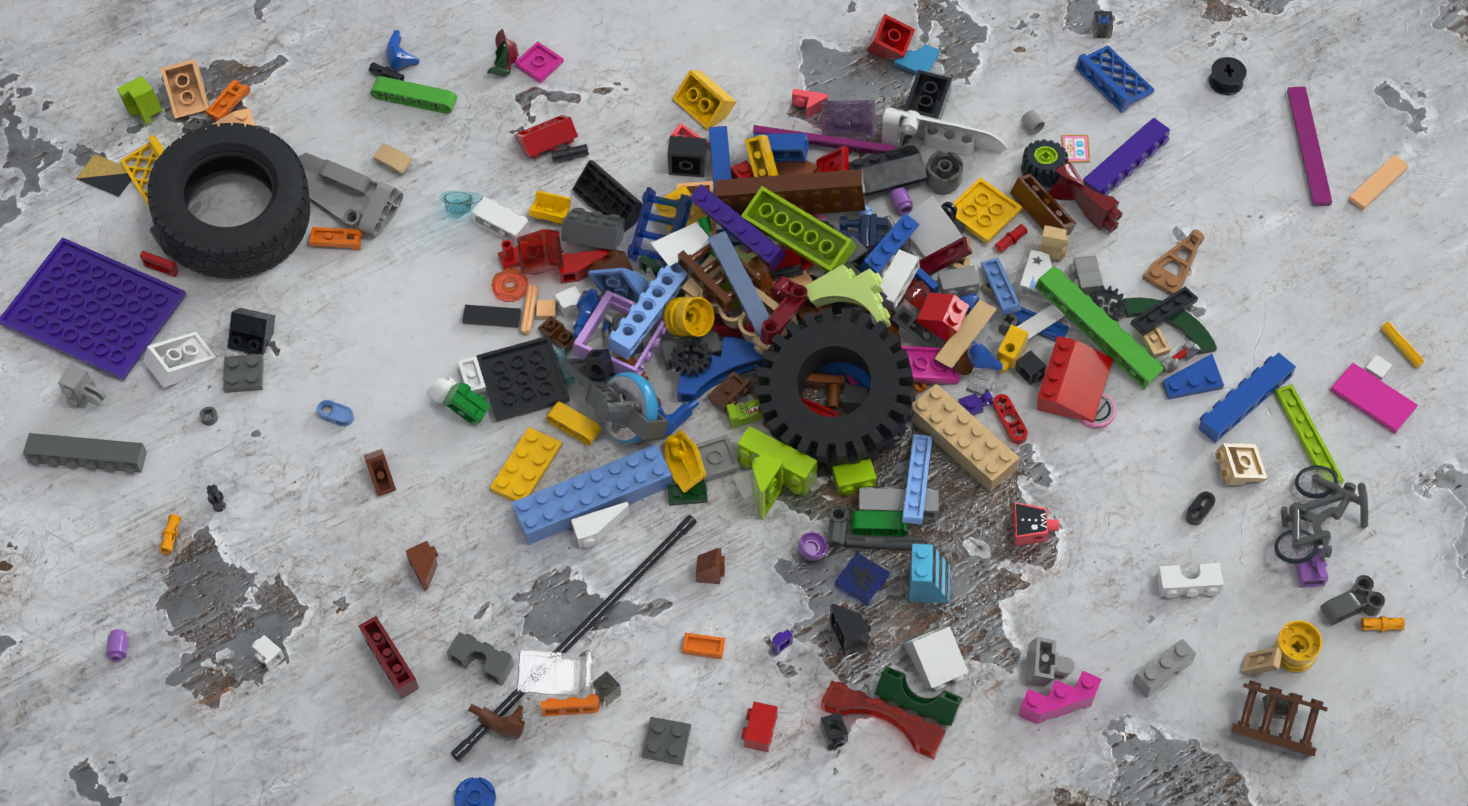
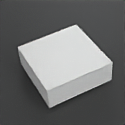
M1375 355L1366 366L1365 371L1382 380L1391 369L1392 364Z

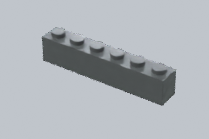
M29 433L23 454L27 461L34 465L49 464L54 467L62 465L70 468L84 467L90 470L105 469L110 472L117 470L126 473H142L147 451L143 443Z

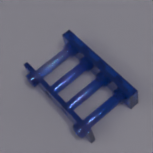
M647 187L646 192L642 196L643 204L632 244L628 247V258L637 262L638 256L645 254L649 258L661 260L662 265L666 267L665 260L658 252L641 249L643 238L656 241L667 236L646 231L648 220L671 225L670 234L686 227L693 202L688 195L681 194L678 200L655 196L656 192L651 187ZM653 203L675 207L677 209L675 217L670 218L651 214Z

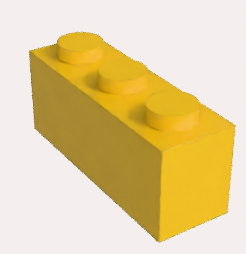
M758 135L744 140L754 177L778 176L768 136Z

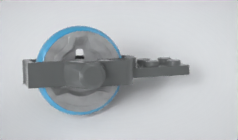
M584 359L562 360L560 366L566 370L567 374L573 376L578 380L579 384L589 389L585 401L595 409L597 418L602 421L604 428L612 438L622 443L633 444L646 439L664 437L670 421L658 412V405L661 406V401L656 396L651 384L643 376L634 372H622L614 376L610 374L607 379L601 381L589 379Z

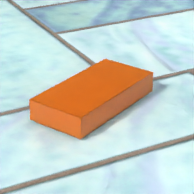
M685 633L682 654L722 659L725 638Z

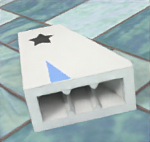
M1030 251L1019 288V296L1052 304L1035 288L1038 279L1052 268L1049 254L1042 251Z

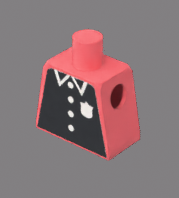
M1015 503L1013 510L1014 546L1045 542L1048 531H1059V519H1047L1046 508Z

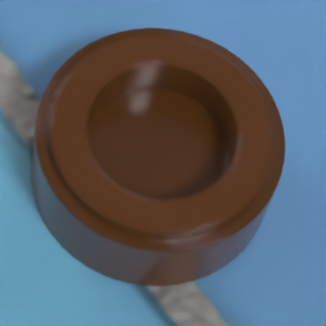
M966 355L961 356L955 364L956 371L961 375H968L975 368L970 364Z

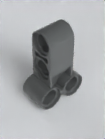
M1360 575L1357 577L1351 590L1326 601L1320 606V609L1329 623L1335 625L1361 612H1365L1369 616H1377L1385 603V598L1381 593L1372 591L1374 582L1371 577ZM1359 585L1365 586L1366 589L1360 588ZM1370 602H1375L1378 606H1374Z

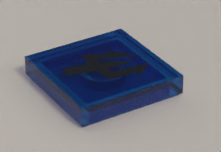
M857 552L837 578L835 585L869 605L889 578L890 572Z

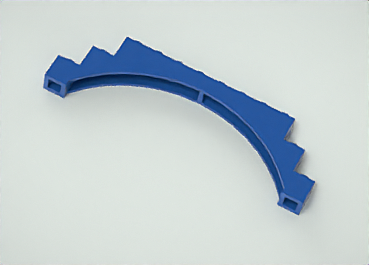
M724 337L721 357L711 355L712 362H710V368H705V374L699 372V377L692 374L691 378H689L687 373L684 376H681L680 373L677 390L678 402L689 403L693 399H699L708 390L721 383L733 371L739 375L755 370L756 367L752 362H756L760 367L764 368L762 355L755 351L753 343L745 339ZM833 362L817 369V371L830 375L845 376L847 383H849L846 376L848 374L859 383L854 386L867 387L868 396L871 379L858 366L846 362Z

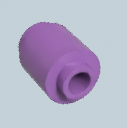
M893 189L889 198L895 210L900 215L910 213L913 209V203L906 189Z
M116 629L112 630L110 635H108L106 656L110 660L121 661L127 657L129 637L126 631Z

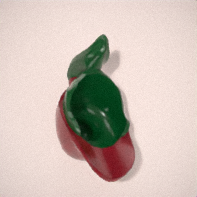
M501 29L495 38L497 50L495 51L496 60L494 61V67L488 69L487 74L507 76L511 72V65L516 62L519 54L517 44L507 39L504 30Z

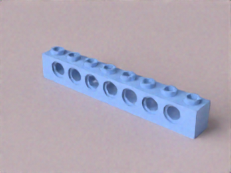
M705 255L696 261L699 266L704 261ZM678 262L671 266L666 263L667 266L659 270L656 280H652L649 283L646 293H641L637 301L638 303L632 305L629 309L628 316L620 320L618 329L610 333L608 337L610 341L609 350L627 360L630 358L664 313L668 302L678 295L682 290L681 287L690 278Z

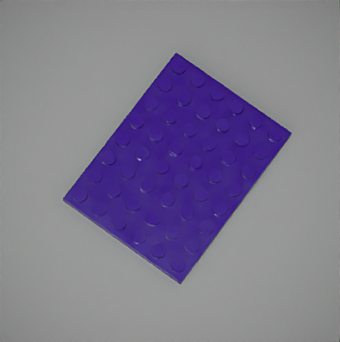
M62 237L0 316V325L124 381L147 350V346L152 343L186 297V292Z

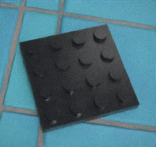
M550 336L476 355L496 421L554 406L556 402L565 403L570 401Z

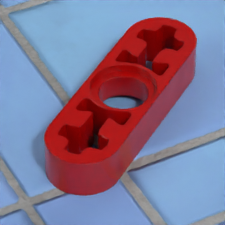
M1004 394L996 395L993 399V410L1011 442L1018 445L1023 444L1027 440V428L1010 398ZM998 402L1005 403L1004 408L1001 404L998 405ZM1013 416L1015 421L1009 423L1005 420V417ZM1016 430L1018 434H1022V437H1019V435H1015Z

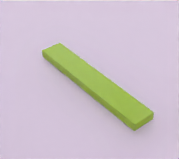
M1293 384L1275 389L1274 394L1312 466L1319 465L1331 469L1337 476L1338 484L1343 483L1344 479ZM1315 470L1320 477L1334 483V479L1329 473Z

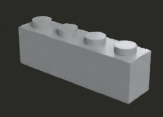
M859 488V510L903 512L906 488ZM926 488L923 520H937L939 513L938 490Z

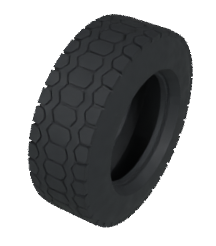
M220 123L219 127L217 124L207 125V129L203 126L193 130L194 134L190 131L181 136L182 139L179 137L156 160L151 170L147 187L148 205L154 229L167 253L179 264L187 269L189 268L191 271L199 274L202 273L205 276L213 277L215 275V278L225 279L227 275L231 279L240 278L241 274L243 277L254 275L253 272L259 274L267 271L266 267L271 269L278 265V261L281 263L289 254L291 255L306 233L311 209L306 173L299 157L290 145L268 130L260 127L258 129L257 126L246 124L245 127L243 123H233V126H231V123ZM227 174L250 176L263 183L272 193L269 204L259 216L247 223L233 227H219L207 224L196 218L188 209L191 197L201 185L212 178Z

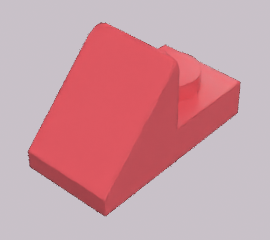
M793 88L792 105L806 107V118H809L827 108L828 94Z

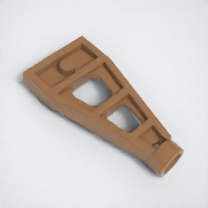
M1192 230L1187 238L1154 261L1144 273L1142 279L1169 295L1180 290L1186 281L1199 245L1205 239L1204 235L1198 230ZM1181 249L1190 253L1186 261L1176 256ZM1172 261L1181 266V270L1176 276L1163 267Z

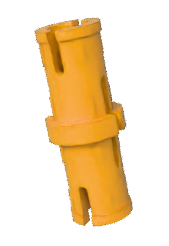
M176 514L168 516L166 528L162 532L163 540L159 551L163 554H172L174 541L178 538L177 531L181 517Z
M1380 616L1379 618H1361L1362 631L1380 630V632H1386V630L1405 629L1402 627L1405 626L1403 617L1385 618V616Z

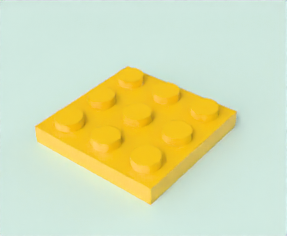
M981 177L953 202L957 207L955 219L963 223L967 231L986 244L995 238L1022 211L1021 205Z

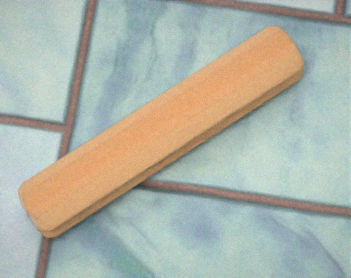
M529 285L527 287L520 328L521 333L526 335L531 333L538 292L536 285Z

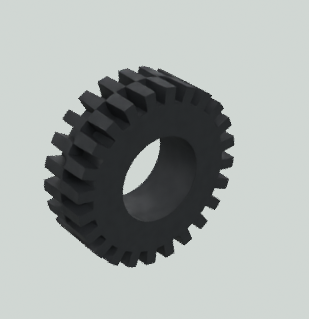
M831 308L822 309L823 318L815 320L812 312L803 315V325L798 327L794 321H791L785 325L787 335L784 338L778 333L772 338L774 349L772 351L765 349L762 355L764 368L758 367L757 378L760 385L756 386V393L760 402V410L770 433L778 441L817 460V468L819 469L822 463H828L832 470L833 466L841 465V463H849V465L860 463L859 460L865 457L874 462L879 459L878 451L884 448L888 452L894 447L893 438L896 435L900 437L904 435L906 431L905 421L906 419L911 420L913 416L912 402L915 401L916 396L914 378L907 351L902 349L900 339L895 333L889 334L886 324L880 320L876 325L873 324L871 316L867 313L861 312L860 317L855 318L851 309L842 308L841 316H834ZM833 362H846L861 368L871 379L870 391L865 401L853 412L839 417L822 416L810 410L802 401L803 388L807 379L815 370L823 365Z

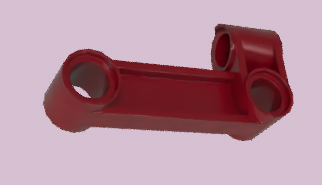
M784 276L780 277L769 290L771 295L781 301V303L762 324L760 340L766 345H773L772 338L777 333L780 335L786 328L785 325L791 322L799 310L805 306L807 297L806 287Z

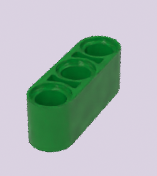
M859 510L851 513V534L903 537L908 535V523H902V511Z

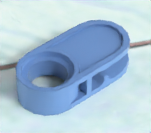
M323 400L317 406L318 414L323 420L344 427L349 426L354 421L353 412L348 406L331 400ZM325 407L332 408L329 413H323L322 409Z

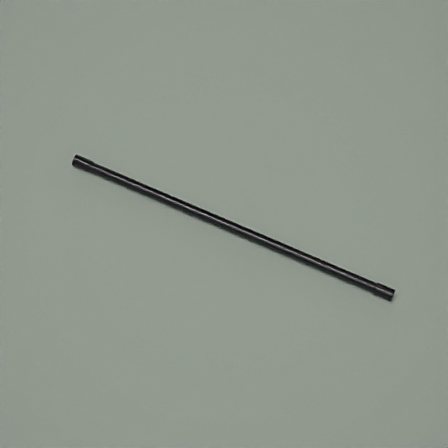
M688 515L493 713L503 717L697 523L695 518ZM481 723L451 752V755L457 761H460L490 729Z

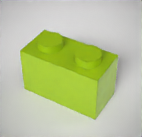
M871 459L860 460V463L849 465L847 463L832 467V478L838 496L851 495L854 492H858L859 488H876L877 478Z

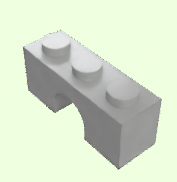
M1183 639L1179 640L1137 672L1133 684L1148 698L1163 686V683L1173 673L1178 675L1191 665L1196 652Z

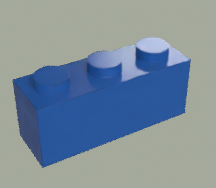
M754 134L753 137L758 135L768 136L775 162H806L809 150L806 134Z

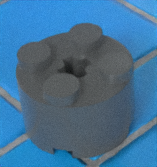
M938 151L932 154L927 162L926 172L928 180H926V183L931 189L941 195H946L948 192L956 190L962 181L963 163L961 158L949 151L948 153Z

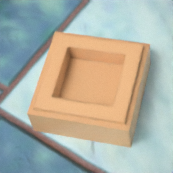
M537 300V320H547L550 316L556 319V300Z

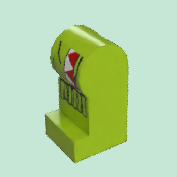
M751 400L739 405H734V403L726 405L731 429L754 423L764 418L760 410L759 400Z

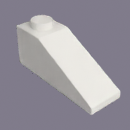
M628 502L571 519L572 529L579 548L591 547L598 543L630 514Z

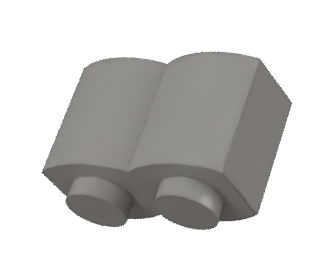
M1096 255L1073 258V263L1070 264V273L1075 277L1073 282L1077 284L1085 295L1089 293L1094 294V288L1100 291L1103 281Z

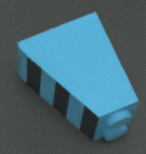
M912 544L909 602L949 604L950 565L934 545Z

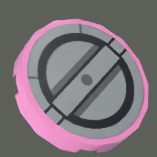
M1102 394L1094 423L1085 420L1080 421L1090 428L1107 427L1112 423L1116 413L1113 400L1107 395Z

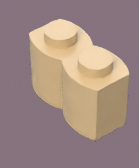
M1045 225L1039 251L1049 254L1052 260L1060 261L1061 256L1065 257L1069 240V235H1066L1067 230Z

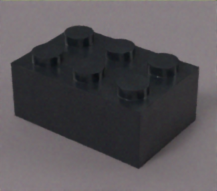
M918 70L903 111L912 110L920 115L941 120L951 92L952 78Z

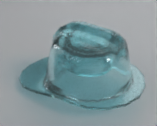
M446 191L441 193L439 198L444 202L448 213L465 215L470 211L472 204L480 202L483 196L474 192Z

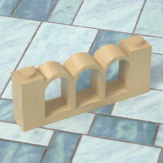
M710 254L700 267H705L716 258ZM719 265L708 275L712 280H716L724 274V271ZM691 277L681 287L684 297H702L706 299L708 296ZM755 287L766 310L773 313L779 304ZM737 296L732 298V304L737 299ZM711 303L714 314H720L726 326L732 329L739 328L744 339L754 344V349L757 353L763 355L765 349L769 351L774 349L773 345L762 343L760 336L757 337L755 332L751 333L745 330L749 322L745 312L738 317L729 318L717 303ZM795 316L791 321H794L795 324L798 325V321ZM786 328L780 334L783 338L787 335Z

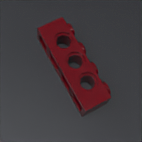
M375 616L360 624L359 629L362 637L400 698L402 699L419 689L415 676L378 617Z

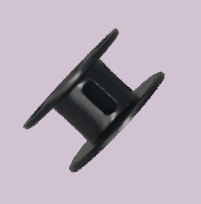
M1232 57L1219 58L1212 65V73L1209 75L1208 81L1209 85L1215 92L1221 95L1229 96L1240 92L1247 73L1245 65L1240 60Z

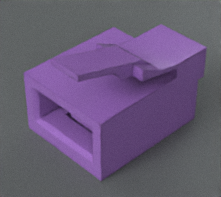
M1318 548L1316 555L1309 561L1295 564L1300 588L1326 585L1328 581L1326 560L1325 562L1320 561L1322 548ZM1308 549L1307 554L1296 555L1295 559L1308 556L1313 549Z

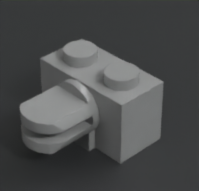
M72 364L58 381L62 389L61 392L67 398L66 401L74 407L85 408L88 402L99 407L106 398L103 391L95 388L96 385L88 372Z
M1036 637L1028 644L1026 683L1045 687L1054 680V676L1065 678L1073 672L1074 663L1072 659L1058 656L1056 640Z

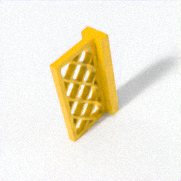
M155 135L148 138L150 142L120 160L147 205L148 197L146 195L148 193L143 188L145 183L148 184L149 180H147V177L151 173L152 163L156 162L160 154L162 155V152L165 150ZM151 149L150 157H144V152ZM136 160L134 167L128 166L126 163ZM141 160L148 161L146 168L139 167ZM137 171L144 172L142 179L135 178Z

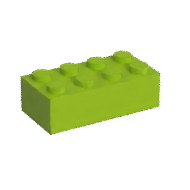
M749 426L737 443L738 462L744 468L753 469L751 465L754 458L759 457L763 451L783 461V486L789 488L797 495L806 496L817 479V460Z

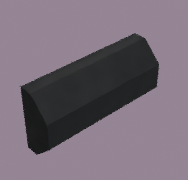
M593 160L588 161L572 191L595 211H600L604 215L616 214L620 218H625L624 232H626L636 224L643 212L642 202Z

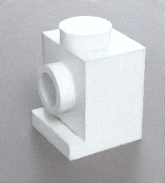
M265 635L257 639L251 646L256 653L254 657L260 663H264L270 672L285 658L282 650Z

